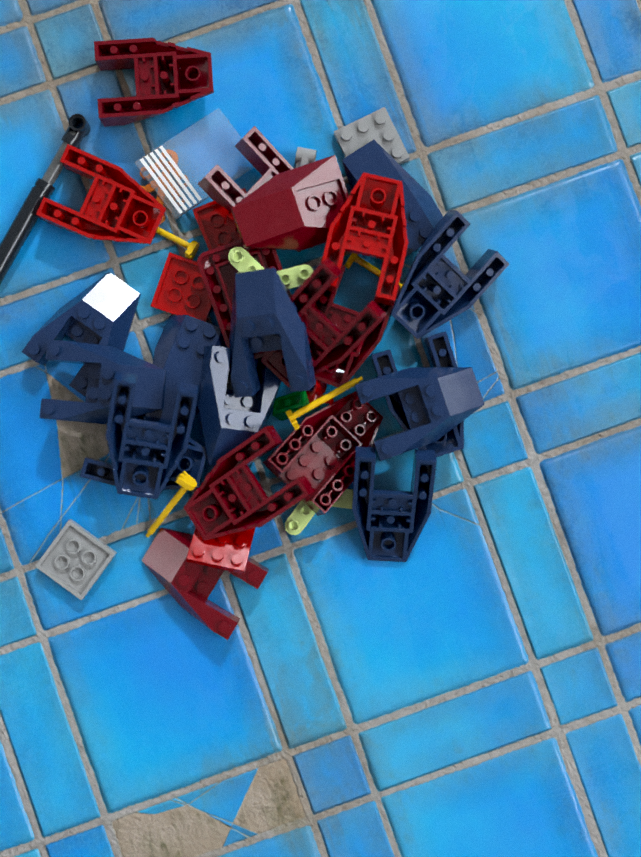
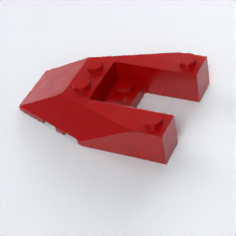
M67 144L60 162L66 169L93 180V183L79 212L43 197L36 215L43 221L89 239L151 245L166 212V208L121 167Z
M363 172L348 199L342 205L338 215L330 225L322 261L329 258L341 270L345 251L383 259L374 302L393 306L408 247L403 183L399 180ZM339 277L331 284L327 291L336 292Z

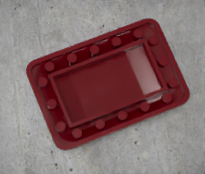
M240 239L205 251L198 257V267L227 348H230L229 335L235 274L240 273L230 263L228 258L229 252L234 247H242L264 269L275 267L276 271H280L283 269L276 249L246 248ZM287 290L286 292L290 298L292 296L291 292ZM264 352L254 353V358L263 357Z

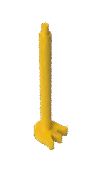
M158 227L157 234L186 248L185 257L193 260L200 243L195 240L189 243Z
M352 252L346 261L345 266L348 269L353 262H356L380 277L381 270L359 257L357 253Z
M362 376L352 379L293 413L291 410L286 411L285 413L294 429L300 428L296 418L359 384L363 380Z
M186 471L180 473L176 480V483L182 487L147 530L146 537H149L157 530L186 491H192L197 486L196 480L187 474Z

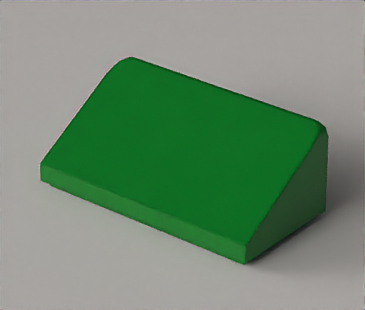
M297 391L276 398L272 416L283 421L288 419L286 411L291 410L293 413L309 404L306 391Z

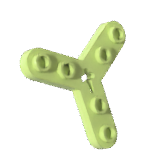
M234 247L230 250L228 255L229 261L239 272L264 269L244 248ZM303 264L277 271L285 288L290 290L300 287L313 273V269L309 265Z
M346 489L332 507L352 509L353 489ZM300 501L285 522L286 531L291 535L300 534L315 515V512L303 501Z

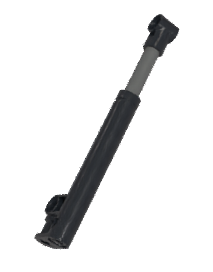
M74 114L69 118V127L61 139L63 141L42 179L38 178L36 180L35 186L32 187L0 243V284L39 218L36 213L43 197L50 199V195L55 190L53 185L64 167L60 160L67 144L78 148L82 139L88 136L91 131L89 123L81 114ZM79 123H83L81 128H76Z

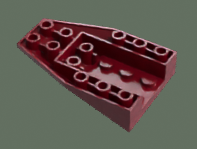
M333 155L275 175L233 206L231 212L244 247L302 251L326 243L330 225L338 215L342 205L348 199L349 194L336 156Z
M355 391L306 417L299 424L300 428L294 429L262 463L285 485L305 475L315 492L302 501L318 516L326 514L353 482L355 446H372L383 416L369 403L360 405Z

